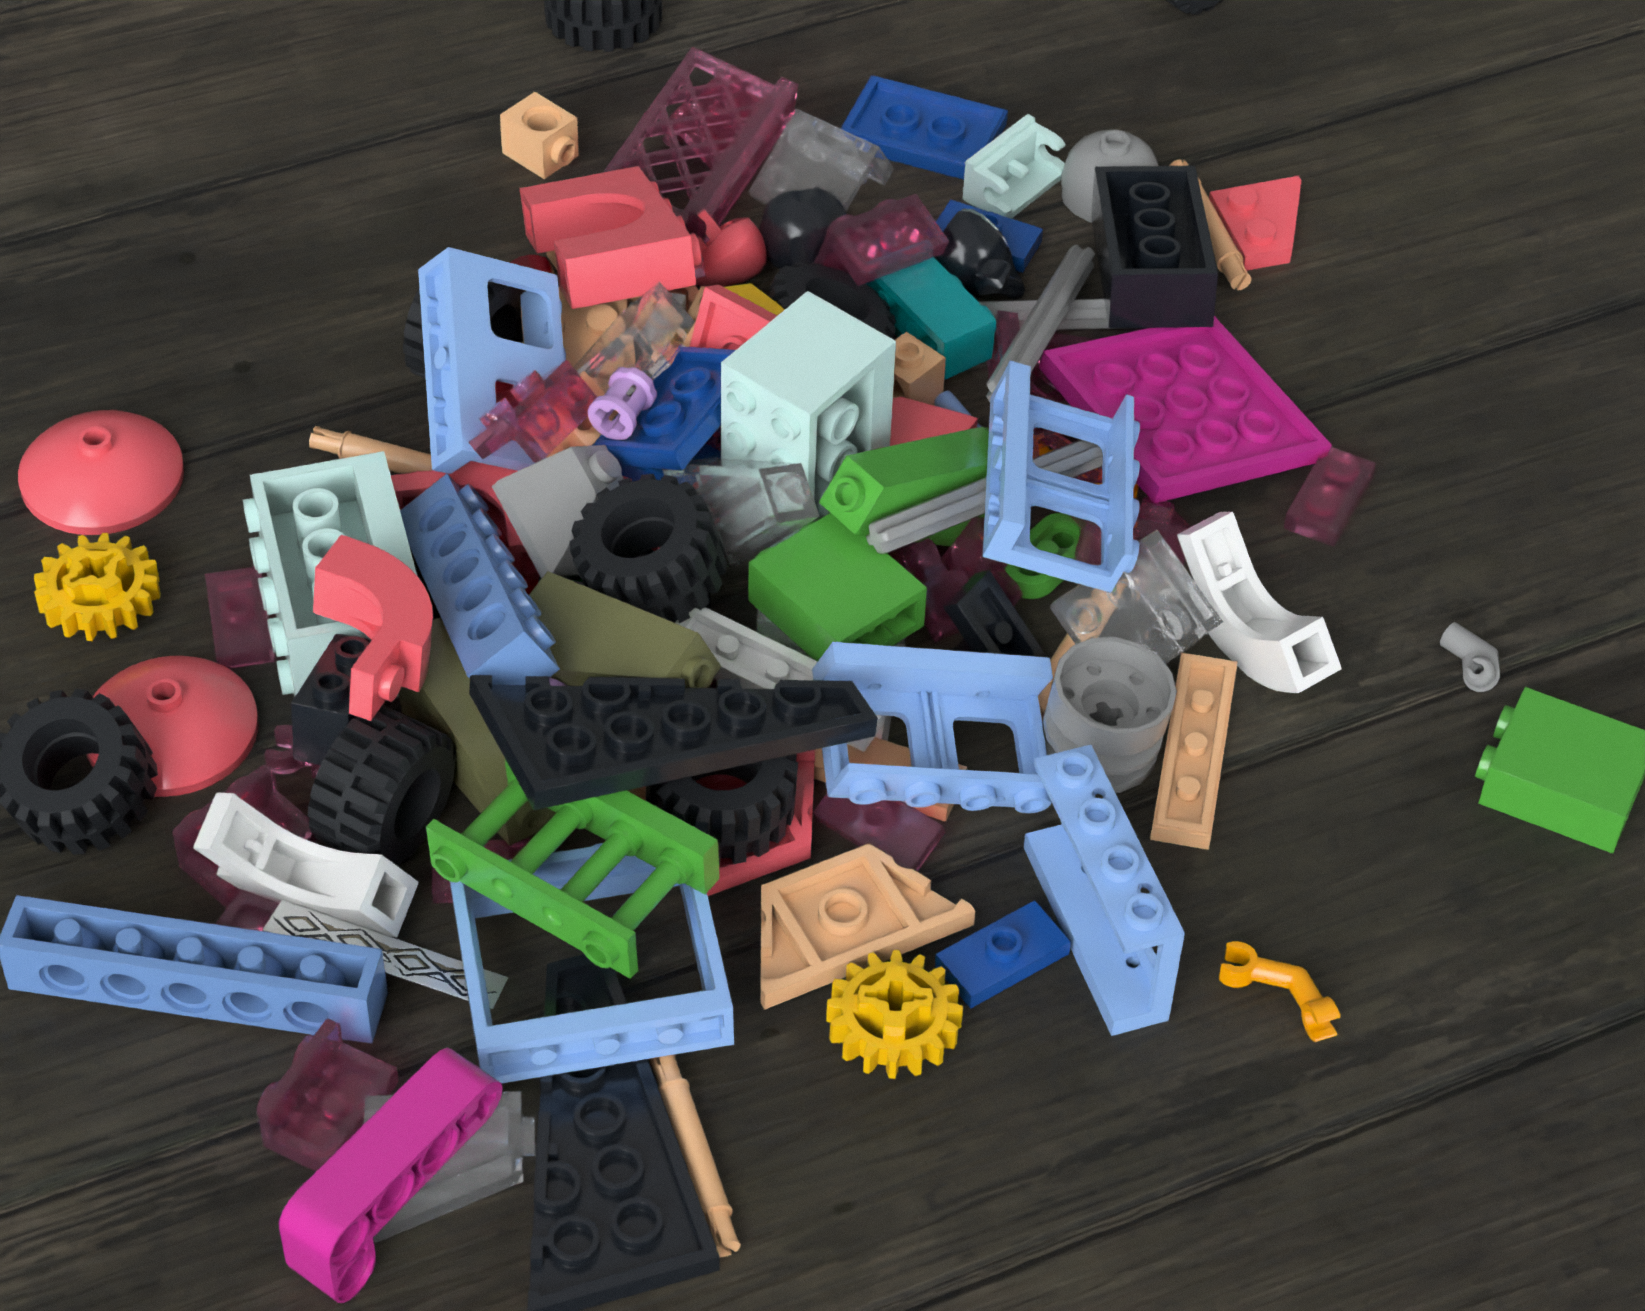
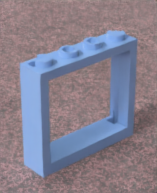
M603 843L586 848L554 852L533 875L561 889ZM625 856L585 901L634 893L656 868L635 856ZM460 881L457 883L450 882L479 1068L499 1082L507 1083L734 1045L733 1005L707 893L704 895L686 884L676 883L674 885L680 886L703 991L493 1026L475 918L512 913V911Z

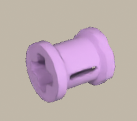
M619 367L610 376L607 392L603 396H598L589 406L588 418L592 426L609 439L624 440L631 436L637 425V416L641 410L644 411L650 408L657 397V391L654 388L652 379L643 371L634 367ZM632 385H635L636 390L631 397L628 396L626 393ZM616 410L618 415L613 421H610L609 416Z

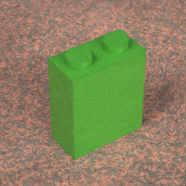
M831 513L818 521L807 523L798 533L773 548L770 547L762 550L753 560L749 561L748 601L817 662L832 642L893 646L924 626L927 587L888 553H877L874 546L868 544L866 536L855 535Z
M1525 687L1516 708L1505 705L1493 736L1501 740L1498 747L1487 745L1483 752L1475 775L1476 778L1485 781L1478 804L1613 854L1645 778V730Z

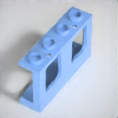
M447 247L418 269L432 470L452 474L468 462L474 461L519 471L546 457L539 452L533 443L529 444L510 440L501 435L498 428L495 382L500 381L528 388L530 417L554 390L566 383V351L563 347L562 303L559 298L558 277L552 273ZM488 282L526 290L520 295L524 344L499 338L492 332L490 326Z
M1010 360L990 398L983 557L1111 593L1123 572L1130 573L1133 570L1139 553V541L1133 539V527L1139 513V500L1133 499V488L1140 469L1139 460L1134 459V447L1140 431V423L1134 420V397L1126 395L1113 418L1030 394L1031 366ZM1034 428H1043L1098 445L1103 453L1102 484L1089 483L1036 466L1033 462ZM1039 506L1097 524L1101 529V565H1092L1035 548L1030 542L1031 507Z
M832 642L813 667V680L853 681L875 715L895 716L902 719L907 729L912 766L849 763L847 743L822 748L828 797L850 798L851 802L863 805L873 804L881 800L905 801L908 806L917 808L932 806L936 803L961 804L963 809L973 811L983 810L991 806L1015 807V810L1020 813L1040 812L1047 809L1052 803L1034 766V758L1047 755L1038 695L1053 679L1050 658ZM958 720L990 722L1009 726L1014 734L1019 773L959 770L953 722Z
M1092 745L1034 758V766L1062 824L1026 833L1024 850L1063 933L1071 941V951L1111 1036L1169 1021L1185 932ZM1101 794L1103 798H1095V795ZM1141 888L1148 889L1150 893H1141ZM1158 946L1157 954H1155L1152 947Z

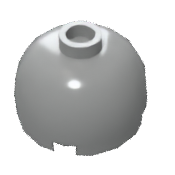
M1115 129L1101 130L1084 136L1069 151L1061 175L1063 203L1073 214L1092 223L1094 167L1159 166L1153 150L1143 139L1125 131Z

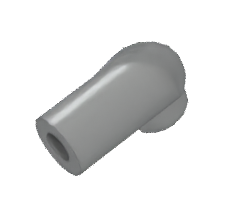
M1453 622L1443 633L1440 645L1462 659L1463 679L1471 690L1476 692L1491 690L1500 679L1498 650L1457 622Z

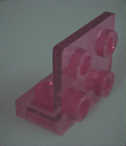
M913 194L897 201L895 199H887L878 204L873 210L854 217L848 214L836 219L828 227L826 237L814 263L842 270L851 275L859 286L943 254L949 240L917 194Z

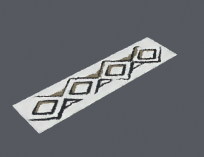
M285 900L280 902L263 928L264 931L270 933L382 949L386 973L469 1001L463 963L448 956ZM483 969L489 1007L493 1009L508 977Z

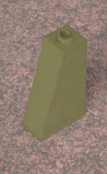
M549 571L546 572L529 594L542 613L538 618L548 628L556 641L550 647V650L560 670L550 678L563 682L568 686H583L589 677L684 678L685 688H708L722 667L698 632Z
M439 617L432 622L430 660L425 682L419 692L404 687L400 688L398 694L402 713L446 734L447 737L452 739L454 743L453 750L456 751L453 782L477 810L482 813L508 786L505 758L469 695L470 679L463 668L446 627ZM526 801L498 831V834L511 846L534 833H538L556 812L548 808L533 810L530 802Z

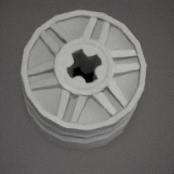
M1118 637L1091 638L1073 645L1059 659L1042 721L1047 755L1091 744L1115 793H1121L1140 785L1154 770L1163 735L1165 734L1173 709L1177 690L1172 672L1158 655L1141 644Z

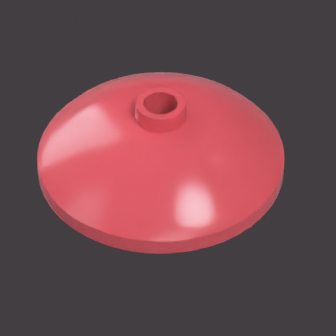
M117 410L85 412L56 423L30 444L21 459L18 469V483L21 496L30 512L40 521L55 529L81 535L117 533L149 521L172 502L181 487L184 477L182 452L174 436L154 420L138 414Z
M165 656L139 662L111 677L93 695L94 698L100 693L110 698L115 706L119 705L151 748L153 754L150 756L156 762L158 776L151 778L157 787L154 797L179 796L214 785L241 765L256 741L259 721L256 702L251 690L241 677L232 670L207 659L191 656ZM86 754L94 768L98 754Z

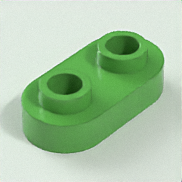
M1054 513L1043 518L1030 530V542L1039 550L1084 562L1090 552L1092 533L1090 526L1085 520L1063 513ZM1003 563L1002 582L1010 593L1020 598H1042L1050 594L1064 581V579Z

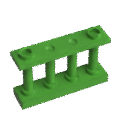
M506 759L508 786L461 834L435 819L426 826L431 865L443 878L454 883L462 882L583 951L585 956L595 965L602 968L611 967L630 979L638 971L636 934L634 930L676 883L686 884L705 895L720 879L717 839L627 790L548 807V809L556 812V814L511 861L504 859L485 848L484 845L528 801ZM576 828H585L606 840L561 889L533 875ZM625 856H635L654 866L656 869L611 918L583 903Z

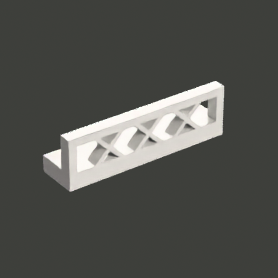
M706 607L702 610L694 608L689 612L691 618L680 624L678 620L675 622L678 625L698 632L722 666L714 677L716 680L740 679L741 686L744 689H774L780 680H813L812 669L817 661ZM876 715L878 720L875 737L888 741L891 716ZM874 737L847 742V744L864 752Z

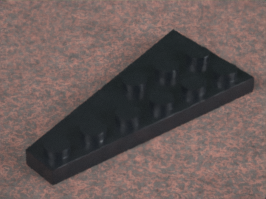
M470 675L469 695L533 810L875 737L878 720L853 681L780 680L774 689H744L741 686L740 679H717L716 688H685L684 678L589 677L583 686H551L549 676H526L525 685H492V675Z
M585 954L547 964L544 1017L627 1004L616 972L611 967H599L591 962ZM648 1060L540 1077L541 1094L540 1111L538 1113L534 1216L527 1311H580L720 1271L719 1253Z

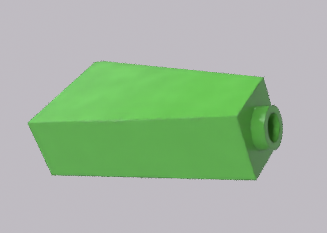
M977 427L847 455L819 503L855 535L867 536L870 534L869 525L873 521L987 477L989 428ZM985 514L916 542L969 549L984 525Z

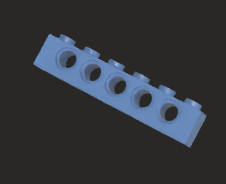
M446 473L401 509L400 513L410 549L467 676L470 679V675H492V685H525L526 676L551 677L560 670L550 650V647L556 641L548 628L538 618L542 613L525 591L528 587L526 581L511 564L515 559L505 544L498 538L502 533L486 513L489 510L488 505L469 483L461 489L449 474Z
M19 895L15 897L0 934V961L8 989L371 1044H373L388 994L382 949Z

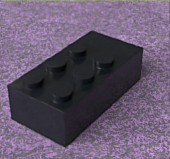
M1094 167L1091 219L1108 327H1213L1218 271L1196 167Z

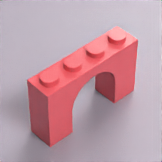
M639 166L520 188L526 237L537 254L555 250L560 291L572 309L696 285L694 266L701 265V250L695 233L689 234L682 216L674 214L670 200L662 198L657 183L655 181L650 182Z

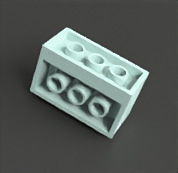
M809 291L721 362V508L729 513L728 526L732 530L745 534L766 548H773L798 533L807 523L818 521L830 513L819 501L847 455L890 446L896 341Z
M384 451L250 475L253 498L244 499L243 506L249 533L259 532V537L249 538V544L255 571H258V574L264 572L267 574V577L258 578L264 612H267V615L276 613V618L267 619L273 653H276L277 657L285 656L286 658L285 660L276 661L283 695L294 693V697L296 696L335 634L349 637L356 636L371 641L367 635L350 625L313 613L315 567L341 534L390 553L417 575Z

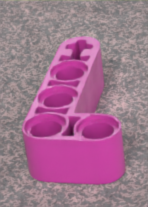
M444 1048L433 1055L290 1198L279 1220L283 1251L288 1267L338 1303H344L353 1298L366 1284L375 1266L376 1254L373 1237L490 1118L502 1096L503 1087L501 1082L450 1048Z

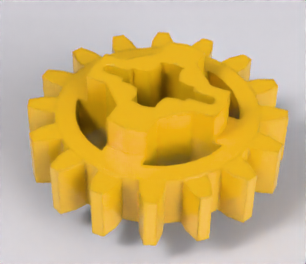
M102 533L98 538V542L90 543L85 535L78 536L77 547L71 549L65 544H59L57 546L59 558L44 557L41 560L44 572L34 574L36 586L34 593L39 613H45L47 625L50 628L62 624L64 636L68 638L73 636L78 630L85 631L87 641H93L97 631L104 630L111 639L117 638V627L123 624L135 630L138 628L136 615L151 616L154 613L152 601L160 599L161 596L156 561L149 560L148 551L144 545L132 550L130 537L127 536L121 538L116 544L110 543L108 533Z
M893 950L890 962H881L874 952L869 953L867 968L865 969L852 962L846 965V980L834 979L832 982L831 999H827L826 1022L830 1023L829 1038L831 1043L843 1042L842 1058L847 1062L860 1055L864 1058L863 1072L870 1074L878 1064L886 1066L889 1079L896 1078L899 1066H907L914 1076L921 1075L922 1060L927 1059L937 1066L943 1063L944 1048L955 1049L957 1045L958 1029L961 1028L963 1006L958 1004L959 988L957 984L944 985L946 970L941 966L927 972L924 970L925 956L920 954L913 959L911 964L902 962L900 950Z

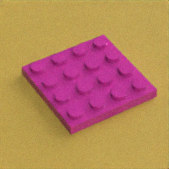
M1215 316L1213 327L1147 328L1045 350L1038 367L1072 407L1113 418L1125 396L1130 395L1134 397V420L1140 423L1139 436L1134 447V459L1139 460L1140 463L1136 483L1154 504L1326 461L1332 446Z

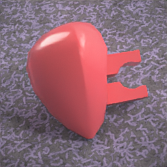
M705 208L697 213L699 218L705 222V234L710 239L705 243L700 236H697L701 250V265L694 266L697 286L707 287L719 284L722 287L744 283L760 274L766 264L767 249L761 232L749 217L732 219L719 226Z

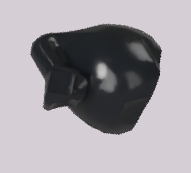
M817 186L805 190H790L771 199L766 205L762 222L758 228L764 238L767 259L779 270L784 266L791 267L793 263L802 262L808 265L810 263H818L826 267L837 268L850 275L853 272L854 250L869 244L862 241L858 236L848 235L849 219L842 203L833 193Z
M965 208L958 211L930 249L934 258L951 275L957 276L964 288L973 297L999 293L1012 300L1022 298L1026 289L1023 280L1016 271L1011 250L1002 233L983 214L973 209Z

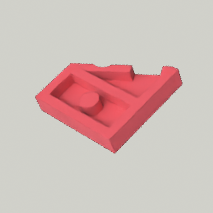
M1299 176L1210 191L1209 199L1235 246L1242 254L1243 265L1246 271L1290 263L1301 188Z

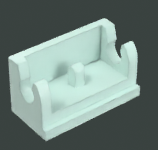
M1025 115L965 161L963 200L979 209L1012 219L1061 180L1065 163L1058 157L1050 155L1046 150L1045 144L1051 147L1052 150L1059 151L1065 146L1064 141L1056 133L1036 123L1033 116Z

